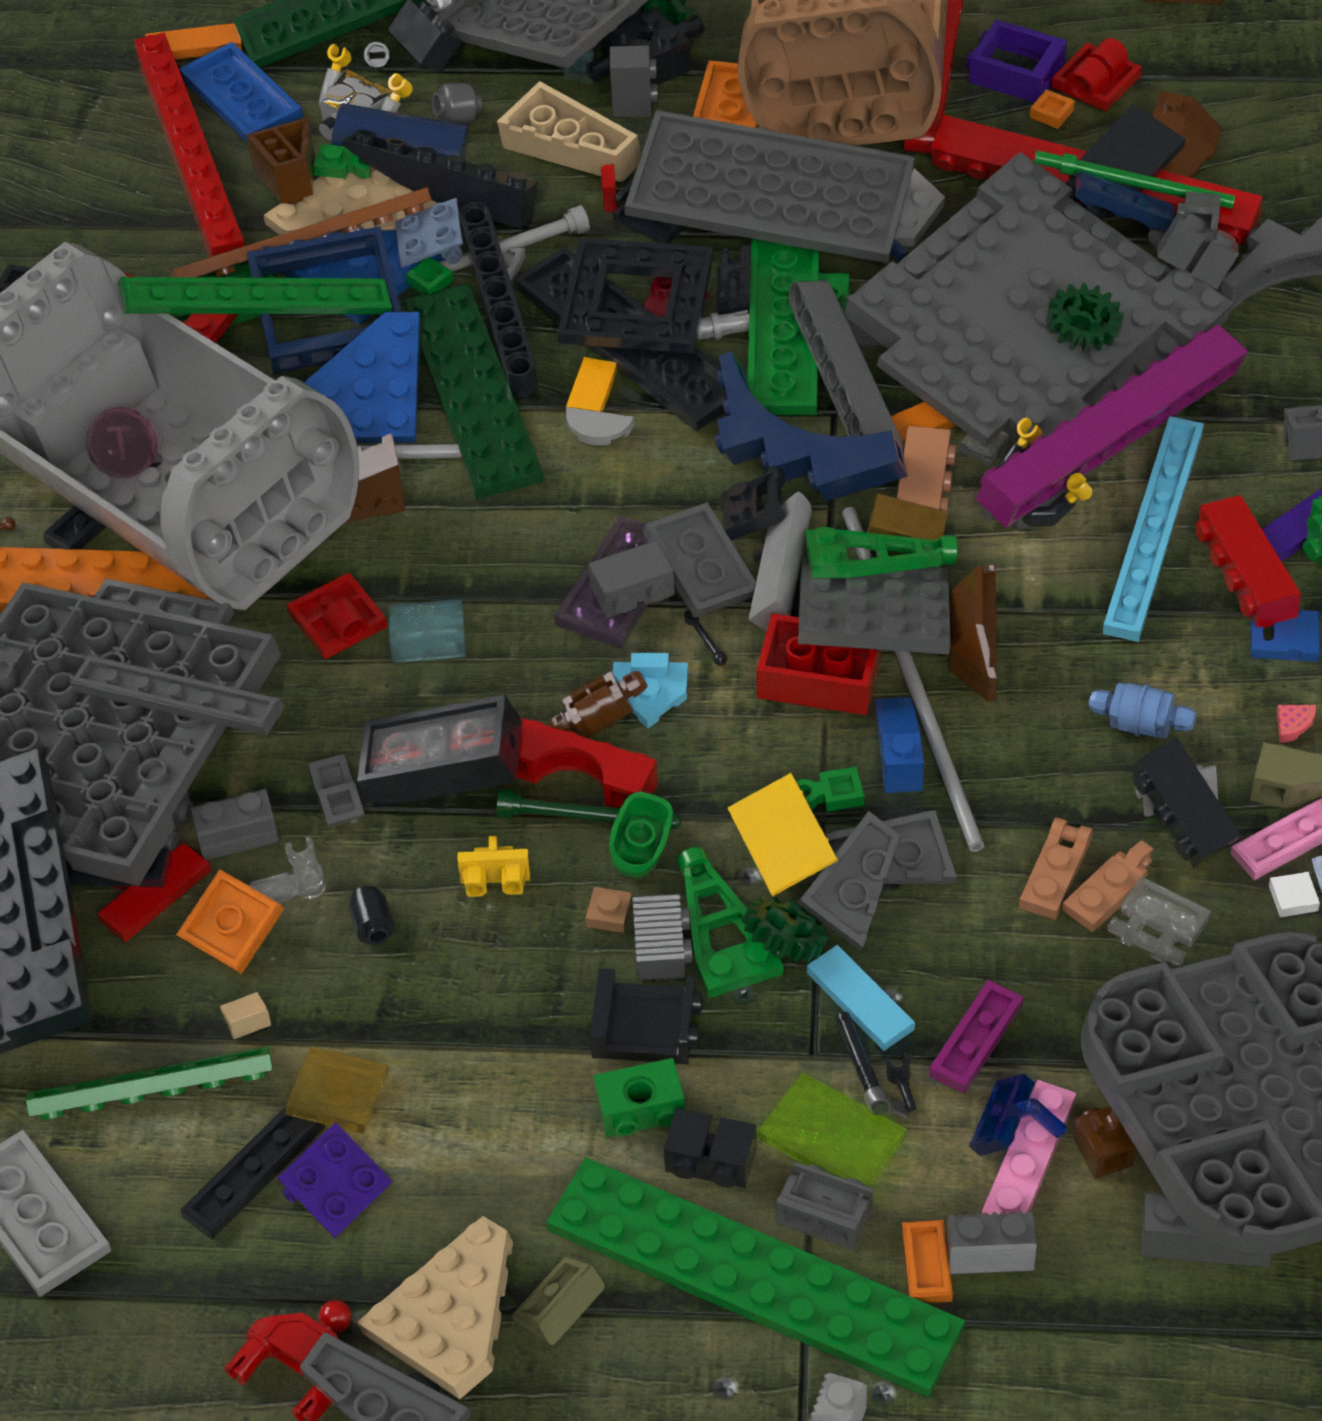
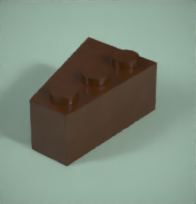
M308 117L246 135L253 171L282 204L299 203L304 197L313 195L315 152Z
M392 433L381 437L383 443L363 450L361 446L357 447L359 455L358 488L350 518L346 522L381 515L387 516L405 511L399 464Z

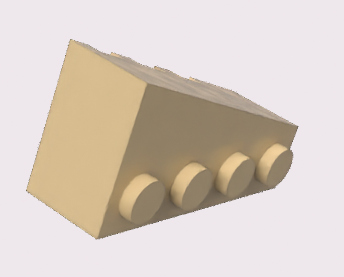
M541 81L497 121L503 148L601 176L602 165L614 164L615 181L623 182L638 167L641 158L638 135Z

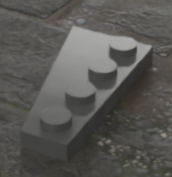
M935 810L883 821L900 834L883 884H956L957 876ZM856 827L824 834L826 838H829L828 842L835 854ZM822 870L796 884H812Z
M325 1332L300 1365L302 1374L351 1421H467L471 1416L468 1407Z

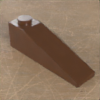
M1161 91L1152 117L1185 138V147L1162 171L1193 178L1198 173L1199 166L1205 160L1209 161L1215 154L1222 134V127L1193 97Z

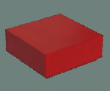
M614 164L602 165L603 209L605 212H614L617 209Z

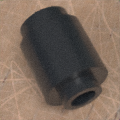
M364 886L355 890L350 896L348 908L358 939L365 944L378 945L384 943L395 931V923L386 896L374 886Z

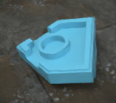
M631 653V662H613V674L618 681L633 671H640L645 678L648 687L635 698L633 696L630 697L629 700L634 708L632 713L638 717V721L646 728H650L658 722L659 717L670 708H676L687 700L688 663L669 662V653Z

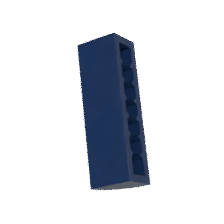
M346 103L341 104L335 119L331 145L343 146L345 138L357 130L364 129L375 132L376 136L381 138L402 139L406 142V145L416 148L421 146L433 148L436 150V153L441 155L466 157L468 125Z

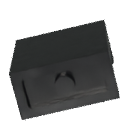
M599 968L590 1032L592 1058L656 1062L673 1058L675 1064H688L690 1049H697L699 1025H694L693 1019L694 1015H701L703 991H696L695 976H687L685 987L616 983L615 969Z

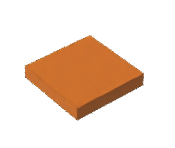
M219 869L176 935L239 974H242L285 908Z

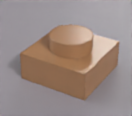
M594 887L585 917L586 927L624 933L633 902L632 893Z

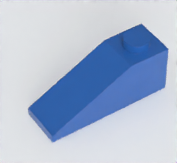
M912 697L874 699L884 793L923 791L924 760Z

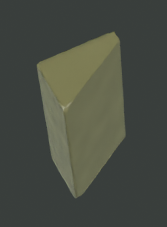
M564 1257L513 1313L512 1318L543 1342L554 1345L604 1290L605 1285L593 1265Z

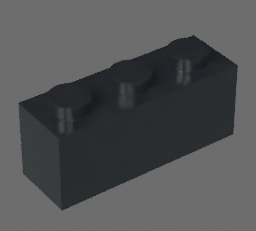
M1178 738L1140 758L1132 767V780L1135 787L1142 795L1147 794L1154 805L1153 813L1162 827H1168L1175 838L1174 846L1183 860H1189L1193 868L1232 846L1241 837Z

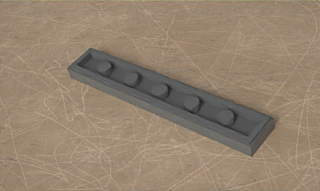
M92 655L87 656L70 681L73 690L76 692L265 736L268 735L285 708L281 698Z

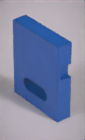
M1300 610L1297 618L1274 623L1273 626H1270L1273 629V640L1270 641L1263 638V627L1256 628L1254 622L1251 621L1250 657L1318 662L1320 654L1319 611Z

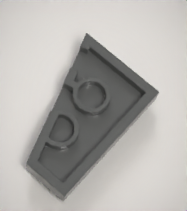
M868 811L835 855L838 861L822 870L798 902L801 907L859 951L864 947L867 932L874 916L900 834Z

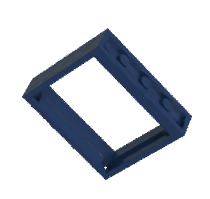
M381 226L364 230L362 227L356 231L343 234L331 233L324 235L322 238L307 241L295 240L286 245L276 247L264 246L261 250L247 252L251 278H262L265 275L374 254L380 279H385L392 306L390 312H402ZM260 314L273 374L326 364L367 328L362 327L278 344L271 314Z

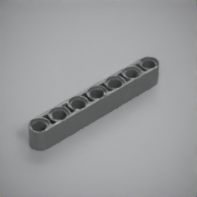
M827 280L792 283L789 289L790 307L847 435L866 436L892 430L901 445L904 455V446L830 283Z

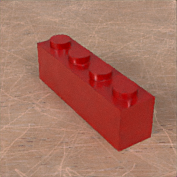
M1238 495L1200 505L1199 521L1195 523L1197 537L1201 543L1205 542L1213 565L1220 567L1223 572L1228 590L1230 592L1234 591L1239 599L1242 614L1245 617H1249L1254 622L1256 628H1266L1273 626L1274 623L1297 618L1301 593L1242 496Z

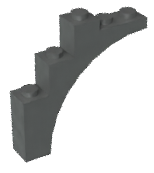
M1322 217L1311 227H1306L1301 235L1270 219H1267L1258 229H1252L1245 242L1247 253L1243 255L1239 264L1231 272L1228 271L1218 288L1223 296L1233 302L1232 309H1234L1247 297L1266 287L1290 279L1322 275Z

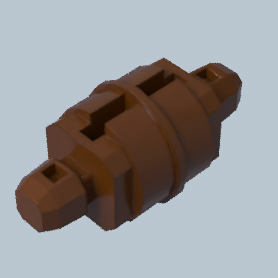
M612 671L605 675L602 674L589 682H584V685L563 698L562 700L567 711L557 714L548 724L550 727L563 731L574 732L577 728L585 738L592 734L595 735L607 727H613L614 723L627 717V714L634 711L629 698L632 696L635 698L644 692L648 684L640 671H633L623 676V679L618 681Z

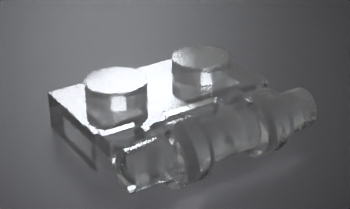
M1140 877L1123 901L1121 913L1130 917V920L1126 923L1114 917L1108 926V931L1119 936L1120 942L1130 947L1135 944L1151 952V957L1160 962L1167 960L1180 966L1185 957V952L1173 945L1176 941L1192 947L1209 922L1211 911L1150 880ZM1147 925L1161 932L1162 935L1158 939L1142 931L1143 927Z

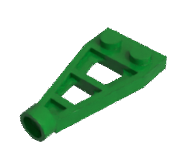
M831 527L805 530V546L812 578H853L941 565H955L957 562V538L955 535H940L935 540L851 530H835ZM846 548L872 549L876 551L877 557L852 560L848 558ZM887 551L908 554L888 556Z
M693 847L683 851L678 856L676 862L684 877L695 968L708 998L783 975V964L780 958L770 954V951L764 950L762 942H753L751 940L753 934L744 931L746 924L742 923V919L747 908L712 867L705 849ZM718 894L727 909L703 916L698 899ZM733 924L746 938L744 943L715 952L711 948L709 933L710 930Z

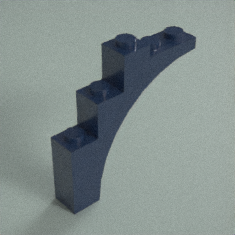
M731 351L719 355L721 369L717 370V377L722 390H726L727 399L723 400L726 417L717 419L720 433L715 434V440L721 454L726 453L733 465L761 457L765 470L772 466L781 468L785 473V481L808 475L812 489L814 491L819 490L825 501L908 477L901 445L892 430L866 436L836 437L811 433L787 424L767 411L753 396L743 367L734 353Z

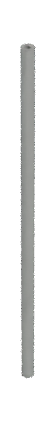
M854 507L845 508L842 511V515L847 529L864 532L856 509ZM855 547L859 559L874 558L871 550ZM894 651L969 850L971 852L980 851L984 847L983 840L912 655L907 651Z

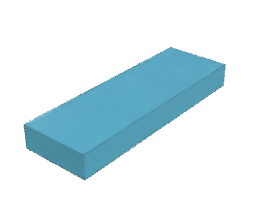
M838 945L807 965V974L844 1012L850 1014L851 1019L883 1051L915 1030V1022Z

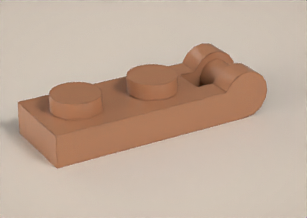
M1055 817L1047 840L1020 897V909L1053 920L1057 919L1062 904L1067 897L1090 845L1093 829L1082 825L1079 829L1067 825V820ZM1062 839L1074 843L1073 848L1060 845Z

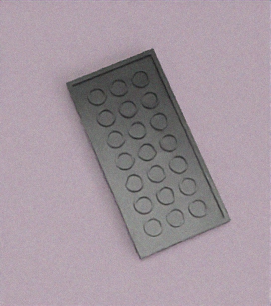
M656 110L625 204V215L889 263L914 169L915 157Z

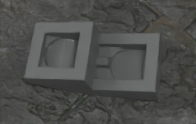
M345 754L308 763L311 780L328 827L365 817Z

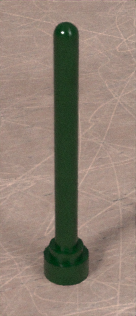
M500 787L496 816L497 818L513 819L514 816H521V813L614 823L621 808L524 798L523 793H516V789ZM673 814L670 829L675 830L680 827L681 819L678 815Z

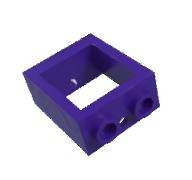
M996 19L989 30H984L979 45L975 50L972 49L967 57L966 67L969 68V83L1035 103L1046 89L1049 90L1051 88L1052 77L1065 65L1067 40ZM999 48L1038 60L1039 62L1034 70L1031 71L992 59L991 56Z

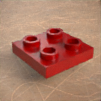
M350 572L286 604L289 616L324 660L388 627L385 615Z

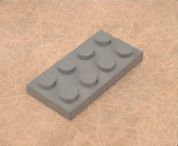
M21 1130L0 1144V1244L37 1295L41 1297L110 1253L111 1248L109 1242L25 1131Z

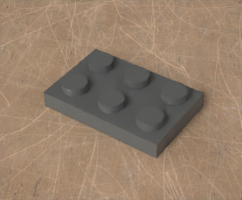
M708 503L645 524L642 532L649 543L657 540L674 571V585L694 618L753 597L756 581Z

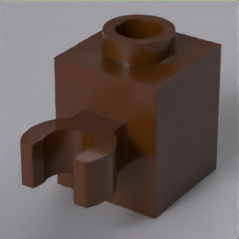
M1111 1106L1103 1109H1090L1076 1118L1074 1141L1094 1179L1133 1166L1135 1145Z

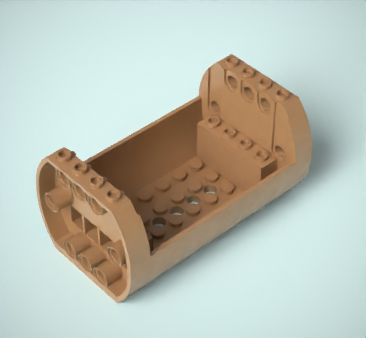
M752 0L751 13L745 21L741 36L738 79L744 101L754 121L760 128H765L766 130L853 146L923 137L933 123L940 105L948 0Z

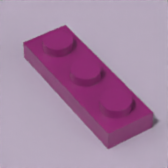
M987 980L930 1066L929 1077L965 1094L1022 1008L1024 997Z

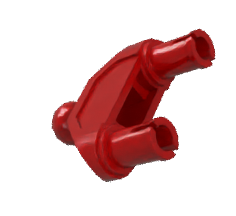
M335 1299L329 1300L321 1306L318 1314L319 1323L304 1313L274 1315L259 1319L247 1330V1341L229 1363H226L224 1370L234 1381L239 1376L238 1383L245 1385L266 1358L273 1357L306 1378L300 1369L302 1362L324 1332L337 1338L336 1333L346 1330L351 1322L352 1312L344 1301ZM313 1385L297 1406L291 1410V1413L297 1421H318L332 1402Z

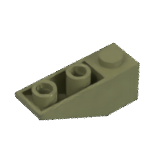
M1263 742L1250 801L1292 809L1307 806L1322 798L1321 753H1311L1289 748L1285 745Z

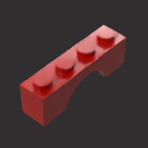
M521 718L522 732L517 772L518 779L536 784L542 778L554 772L565 770L583 772L598 781L604 791L605 806L621 808L625 800L635 792L652 794L658 784L657 760L643 753H633L614 747L607 742H598L579 736L572 731L559 730L537 720Z

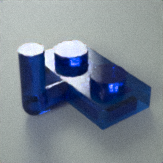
M1020 1074L996 1082L969 1147L979 1156L1008 1149L1015 1139V1130L1020 1118L1028 1116L1034 1118L1055 1138L1061 1137L1065 1133L1067 1126L1035 1098L1029 1099L1035 1082L1026 1074Z

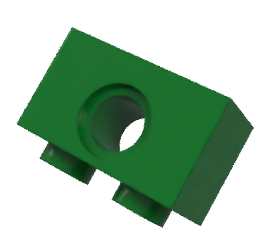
M673 1058L593 1075L595 1098L606 1138L616 1135L629 1136L636 1131L652 1127H670L676 1108L685 1110V1098ZM639 1099L647 1100L646 1102H643V1103H636V1102H634V1101L639 1100Z

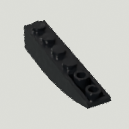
M357 130L343 140L345 148L398 184L412 191L427 187L432 201L442 203L457 198L459 211L469 203H483L488 207L492 221L517 228H522L533 219L538 182L527 179V176L523 173L501 172L491 164L483 163L477 165L466 162V158L459 155H441L436 153L435 149L425 146L416 148L406 145V142L402 139L378 137L375 132L370 130Z

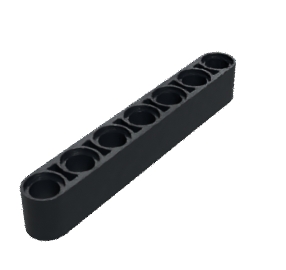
M469 203L460 211L463 239L499 362L512 395L519 398L528 397L536 392L538 388L535 360L488 207L483 203Z

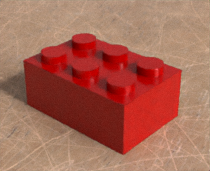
M771 613L756 669L757 698L868 715L881 661V650L798 644L799 617Z

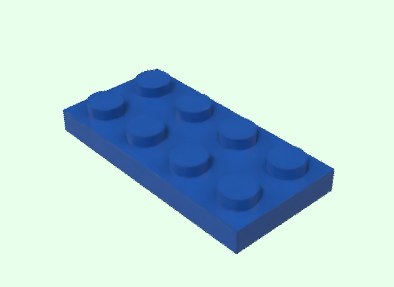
M233 42L179 68L183 81L246 143L247 134L303 118L302 108Z

